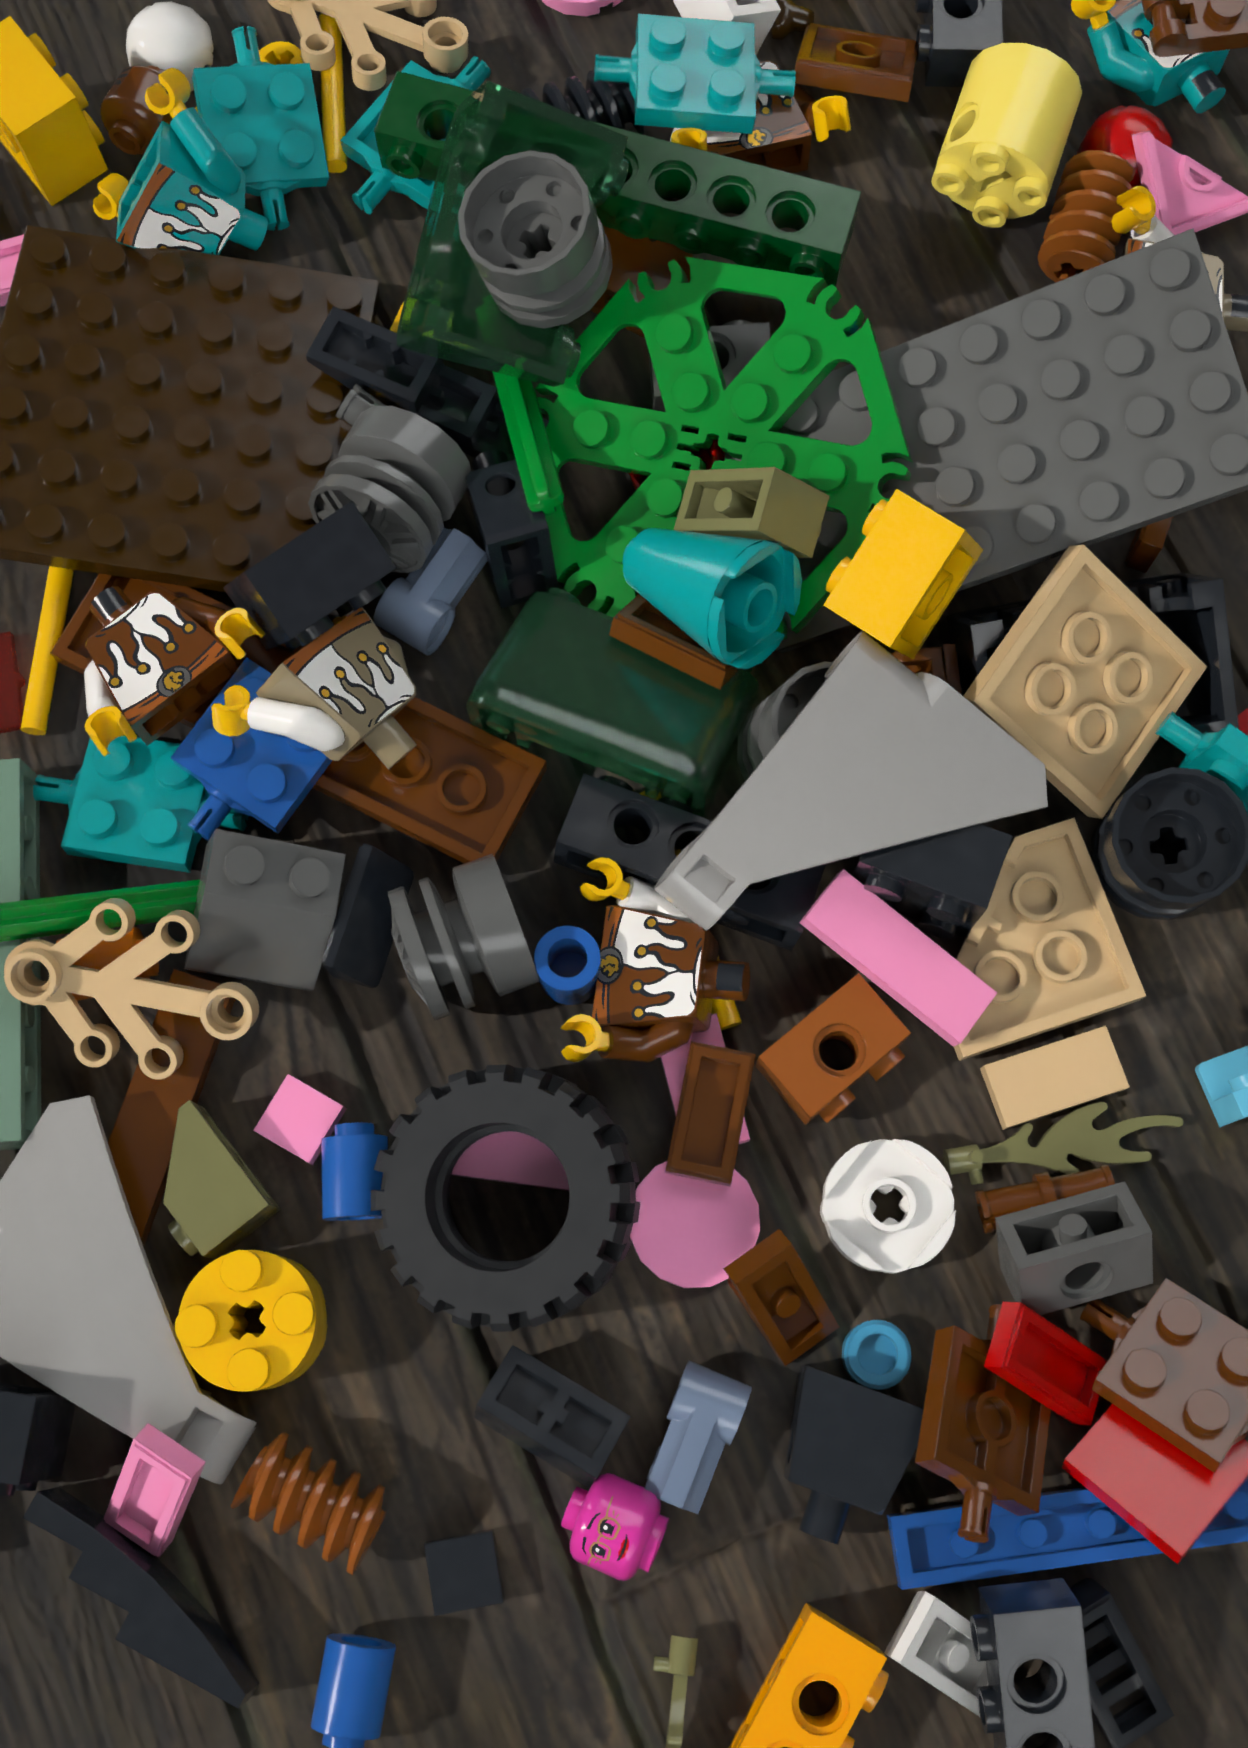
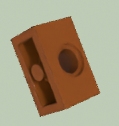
M858 973L758 1057L755 1067L805 1125L818 1114L828 1123L856 1099L849 1088L869 1073L877 1082L906 1057L898 1047L907 1039L911 1032ZM832 1039L844 1042L852 1052V1066L845 1070H833L827 1067L819 1055L820 1044Z

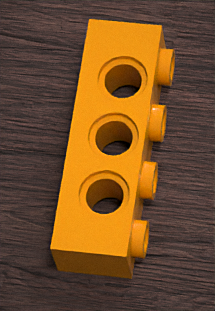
M806 1603L729 1748H853L855 1739L849 1736L848 1733L860 1709L870 1713L878 1703L889 1677V1673L882 1670L887 1657L879 1647ZM819 1680L829 1682L836 1688V1700L833 1707L827 1713L820 1716H811L804 1713L799 1708V1697L805 1686Z

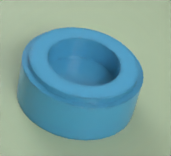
M870 1320L856 1325L849 1331L842 1345V1362L846 1372L856 1383L866 1388L886 1389L896 1385L905 1377L911 1364V1347L907 1337L897 1326L887 1321Z

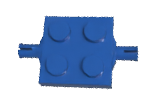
M247 657L170 757L175 765L199 780L210 795L193 819L187 824L188 827L197 834H201L207 840L211 838L215 829L220 826L231 810L238 814L252 816L279 834L332 762L321 751L282 735L250 728L247 732L238 736H225L215 730L211 706L214 703L225 705L224 692L233 685L243 686L250 693V702H252L256 697H259L256 692L272 675Z

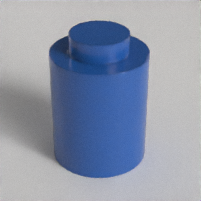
M560 926L548 931L538 942L534 953V964L542 989L552 1000L565 1005H576L589 1000L595 994L596 982L601 969V956L597 942L587 931L575 926Z
M373 1123L335 1125V1136L321 1139L322 1220L359 1221L382 1219L381 1210L371 1211V1190H381L383 1172L374 1170L379 1150H388V1136L374 1134Z
M338 1633L327 1635L310 1725L313 1730L323 1734L322 1745L328 1748H364L365 1740L380 1738L396 1651L395 1644L386 1640L355 1634Z

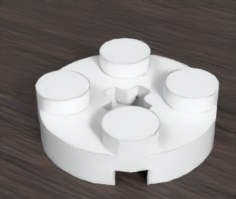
M899 1139L869 1141L858 1144L847 1151L834 1164L826 1177L820 1205L822 1221L825 1224L831 1242L845 1258L861 1268L889 1274L924 1265L934 1258L943 1249L952 1234L956 1210L954 1211V1197L951 1191L953 1187L949 1174L940 1161L920 1145L908 1140ZM894 1188L903 1195L898 1206L905 1215L900 1222L889 1217L881 1223L873 1215L877 1206L871 1200V1196L876 1189L880 1193L887 1194Z

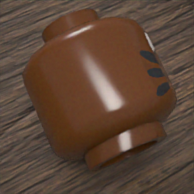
M135 65L125 68L101 102L100 117L108 131L109 137L117 148L127 154L144 155L161 121L170 124L173 119L169 113L165 115L154 113L145 102L146 89L155 83L160 84L158 75L164 70L158 67Z

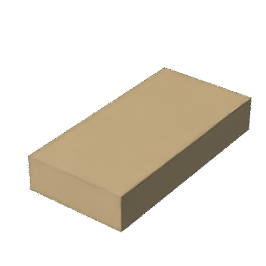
M1106 1026L986 1064L980 1068L1002 1130L1124 1091L1130 1087Z

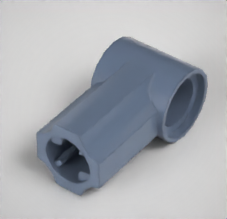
M443 528L439 539L433 545L422 568L410 572L406 579L403 577L397 578L384 592L375 610L374 624L423 654L431 655L438 649L449 633L455 618V607L486 564V552L479 548L472 538L459 530Z
M689 1360L666 1417V1419L670 1420L661 1446L657 1449L644 1488L664 1502L699 1514L725 1444L730 1446L737 1432L752 1387Z

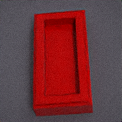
M1003 1302L984 1367L1072 1424L1091 1426L1099 1394L1093 1391L1092 1387L1107 1360L1023 1303Z

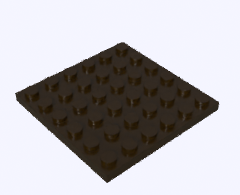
M27 225L0 327V559L226 592L223 587L240 574L317 524L312 517L308 502L314 487L324 477L329 463L339 457L338 454L342 442L352 428L346 421L336 417L339 407L351 389L307 362L306 354L333 306L369 322H375L380 295L379 280L176 248H132L117 243L116 239Z

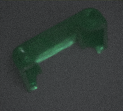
M488 80L461 102L452 118L445 139L399 320L396 338L397 345L424 355L553 387L564 384L565 378L569 379L573 375L581 352L580 343L574 341L573 327L561 324L543 329L520 325L502 313L460 239L458 212L465 190L481 170L503 156L529 150L555 154L573 165L587 185L595 207H598L606 201L609 195L616 197L625 183L629 163L628 160L623 158L628 137Z
M551 587L546 592L532 593L474 686L466 704L471 724L503 740H506L509 733H515L517 744L529 749L533 741L645 786V795L657 799L662 789L663 795L667 798L683 802L693 810V814L706 818L738 743V734L747 715L751 712L758 695L759 683L751 674L752 667L749 669H739L719 690L609 636L613 617L581 605L580 601L569 592Z

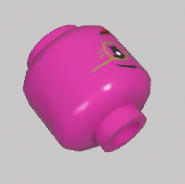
M605 1473L593 1482L589 1491L578 1486L575 1488L564 1513L561 1527L572 1531L570 1553L573 1559L615 1579L626 1581L631 1579L638 1569L649 1573L664 1537L669 1518L660 1514L661 1500L652 1492L614 1474Z

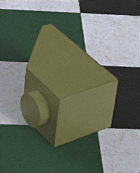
M776 467L690 470L674 530L771 540L779 543L785 550L794 553L797 558H812L821 532L829 495Z
M191 1100L183 1104L178 1109L163 1202L175 1218L167 1226L178 1244L190 1256L199 1251L203 1257L217 1259L231 1250L281 1209L206 1109Z

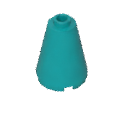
M647 528L628 543L623 554V574L627 584L719 662L738 669H749L762 663L780 645L785 634L776 630L785 612L795 616L800 602L802 575L799 560L794 553L785 550L783 546L775 541Z

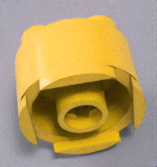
M236 1250L210 1262L191 1281L181 1301L179 1314L175 1322V1332L187 1360L194 1370L208 1382L227 1390L241 1392L272 1389L300 1377L319 1356L326 1341L328 1325L325 1298L316 1278L298 1262L284 1256L260 1250ZM264 1307L259 1317L261 1323L266 1326L263 1333H246L245 1329L247 1328L248 1321L244 1315L247 1309H260Z

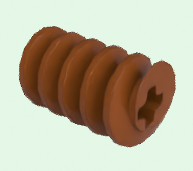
M1087 150L1074 155L1065 164L1061 176L1062 182L1059 184L1055 196L1056 201L1049 216L1050 221L1044 233V242H1042L1038 254L1040 268L1054 282H1059L1115 259V246L1118 245L1122 234L1115 232L1112 228V218L1114 214L1124 209L1117 204L1116 200L1117 196L1132 189L1129 182L1133 180L1135 169L1127 160L1113 153Z
M283 1431L260 1451L242 1480L230 1507L235 1509L251 1495L248 1517L257 1523L264 1519L272 1510L276 1509L273 1531L280 1536L287 1533L300 1522L297 1544L305 1550L322 1535L325 1536L322 1558L329 1563L335 1560L343 1551L349 1549L346 1571L353 1576L368 1552L387 1514L386 1511L382 1510L385 1487L379 1484L362 1499L358 1496L360 1473L354 1471L340 1485L333 1483L337 1461L330 1458L316 1472H313L309 1469L313 1447L306 1445L292 1459L286 1457L289 1434Z

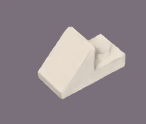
M918 1591L884 1654L980 1717L977 1688L988 1686L986 1661L978 1662L976 1659L971 1637L970 1621L930 1593Z

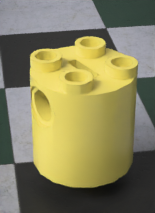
M1001 43L984 49L972 60L931 182L938 192L948 195L952 201L971 211L974 220L980 225L989 228L1002 227L1007 219L1031 215L1045 206L1082 96L1079 76L1067 61L1048 49L1027 43Z

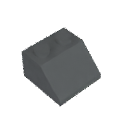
M215 829L206 844L194 916L200 925V936L197 942L187 949L184 969L313 991L336 917L346 854Z

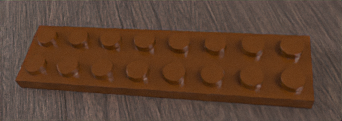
M98 574L50 653L57 662L84 675L86 667L93 660L85 643L90 636L103 627L91 613L89 607L92 600L100 592L113 586L121 588L133 604L149 592L157 590L170 601L186 597L223 608L227 611L233 608L187 586ZM256 635L248 637L241 644L240 647L246 652L242 659H237L226 647L238 668L247 657L271 674L282 662L303 648L299 646L289 652L283 643L266 651ZM220 691L187 715L180 723L193 728ZM414 697L394 717L417 744L411 752L388 770L366 743L362 742L340 761L332 760L313 786V789L464 864L492 853L497 862L547 770V762Z

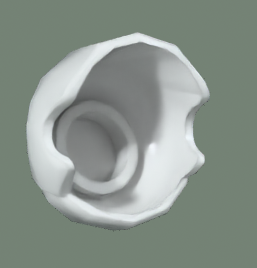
M172 1L154 3L152 6H147L133 18L127 29L126 53L130 67L150 65L164 71L169 68L178 69L186 76L191 91H193V69L204 68L205 65L208 67L213 65V42L210 27L190 7Z

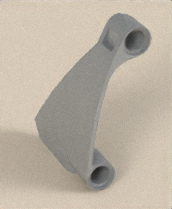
M862 630L829 667L825 674L827 679L716 818L669 865L657 881L654 890L699 927L707 931L723 916L748 885L915 840L1048 807L1045 764L948 683L930 673L919 672L915 674Z
M89 1095L50 1103L0 1180V1357L70 1402L133 1439L148 1423L206 1462L200 1477L221 1485L226 1480L254 1433L257 1422L224 1406L211 1396L212 1393L199 1387L189 1361L183 1352L181 1343L176 1336L174 1325L148 1261L108 1145L94 1097Z

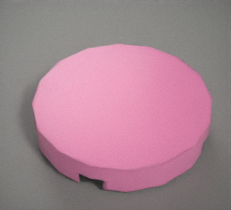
M666 1161L655 1166L637 1186L636 1202H640L638 1222L633 1223L630 1239L640 1261L659 1279L684 1289L712 1287L729 1279L723 1268L756 1245L760 1233L759 1204L748 1181L735 1169L731 1186H725L665 1173Z

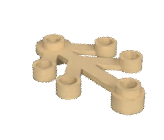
M267 0L275 9L292 15L301 37L302 62L310 63L311 70H327L336 61L334 38L328 32L322 31L315 11L335 18L352 56L353 82L362 90H378L385 85L387 80L386 60L381 53L375 51L367 31L423 52L430 66L440 73L457 71L468 57V30L461 21L451 17H438L430 20L422 27L386 13L387 11L404 8L412 16L426 17L435 12L437 0Z
M110 898L97 905L92 910L87 922L56 944L42 939H34L18 945L10 952L4 965V981L9 992L16 999L24 1003L45 1005L74 1043V1053L77 1059L88 1067L97 1068L108 1063L118 1053L120 1039L112 1027L101 1023L93 1024L73 994L94 997L138 1055V1064L141 1071L149 1078L155 1080L168 1078L181 1066L184 1057L183 1049L174 1038L165 1035L159 1036L137 1006L200 1017L205 1030L221 1040H234L243 1036L254 1025L259 1015V1003L255 994L250 988L241 983L226 982L211 991L137 977L168 954L182 953L197 942L200 936L199 922L193 914L185 910H175L168 913L158 921L151 935L101 970L72 964L101 941H117L133 929L136 922L135 911L127 901L120 898ZM106 909L114 910L119 914L122 921L120 930H113L106 925L103 917ZM170 921H176L185 927L187 931L185 942H178L171 938L168 933ZM33 961H40L44 964L49 972L48 981H42L33 974ZM232 997L239 1000L244 1009L243 1016L234 1017L228 1014L224 1008V999ZM89 1036L98 1037L104 1042L106 1046L105 1055L96 1054L90 1049L88 1045ZM153 1048H160L169 1055L170 1065L168 1067L159 1066L154 1062L152 1058Z

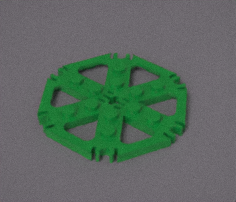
M685 257L690 266L691 280L689 283L685 271L674 259L668 262L671 281L663 290H655L652 279L645 271L638 274L637 283L639 291L645 297L640 302L636 296V286L628 279L535 388L541 395H554L557 397L554 403L547 398L537 397L541 413L548 414L549 416L546 432L558 472L565 463L570 461L648 476L604 528L591 540L578 541L573 537L563 503L556 506V513L545 516L550 533L557 581L564 584V589L575 597L582 593L586 586L594 584L597 590L596 597L585 610L597 618L606 614L598 621L612 625L613 617L637 596V592L627 584L623 574V554L626 546L641 531L647 528L674 530L690 470H706L705 462L692 452L684 451V449L694 451L710 449L713 440H718V446L724 452L728 453L732 458L741 459V461L725 458L724 461H714L711 469L776 467L829 495L825 511L841 513L846 517L847 531L845 536L812 573L802 581L800 602L795 616L788 613L791 618L792 631L797 634L829 597L830 593L826 591V585L836 566L845 557L853 559L865 540L866 536L862 534V528L871 510L880 500H890V498L882 496L884 484L891 479L910 481L911 472L901 463L885 462L888 459H905L913 463L874 329L869 318L863 324L865 316L857 305L852 307L843 318L833 319L830 317L831 309L842 296L833 284L828 286L824 278ZM718 291H729L779 300L784 304L786 311L784 322L734 380L726 386L704 309L706 300ZM634 326L643 331L666 412L591 399L582 394L580 378L583 372L621 329ZM839 362L850 363L856 368L872 421L870 435L865 441L851 446L778 433L780 428ZM685 428L699 430L698 434L685 432ZM737 437L746 439V442L744 443L734 440ZM676 466L689 468L690 470L678 469ZM784 618L776 630L785 634L783 640L787 639L788 627Z

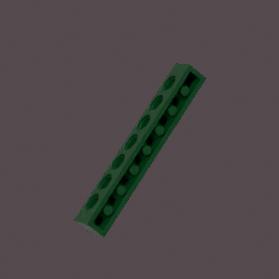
M400 71L396 72L374 130L382 168L389 169L400 177L427 179L446 184L451 189L465 194V190L481 170L503 156L529 150L555 154L577 169L589 189L597 210V216L605 227L616 229L630 238L643 239L646 237L673 244L680 250L690 254L707 253L733 260L738 265L824 278L828 286L833 284L835 287L855 227L861 191ZM506 153L505 155L496 156V154ZM610 183H621L622 185H619V186H610V185H607V184H610ZM666 198H678V199H680V200H679V201H667V200H664V199H666ZM723 213H735V214H738V216L728 217V216H724V215H722V214H723ZM780 228H792L797 231L785 232L780 230Z

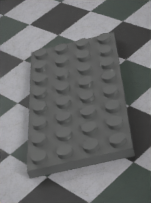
M1194 228L880 352L913 461L912 463L905 459L885 460L886 463L892 461L907 467L911 472L910 481L888 480L882 488V496L891 498L896 489L900 490L966 530L981 546L983 552L957 592L1061 556L1069 546L1085 545L1087 547L1248 490V393ZM849 364L831 371L780 428L778 433L851 446L865 441L870 435L872 421L856 368ZM737 437L734 441L745 443L746 439ZM725 452V458L741 461V459L732 458ZM825 511L821 532L812 558H798L802 581L812 573L845 536L847 520L844 514ZM822 606L796 634L792 631L791 618L785 612L783 618L788 627L787 639L781 641L776 651L785 653L856 628L857 626L827 607Z

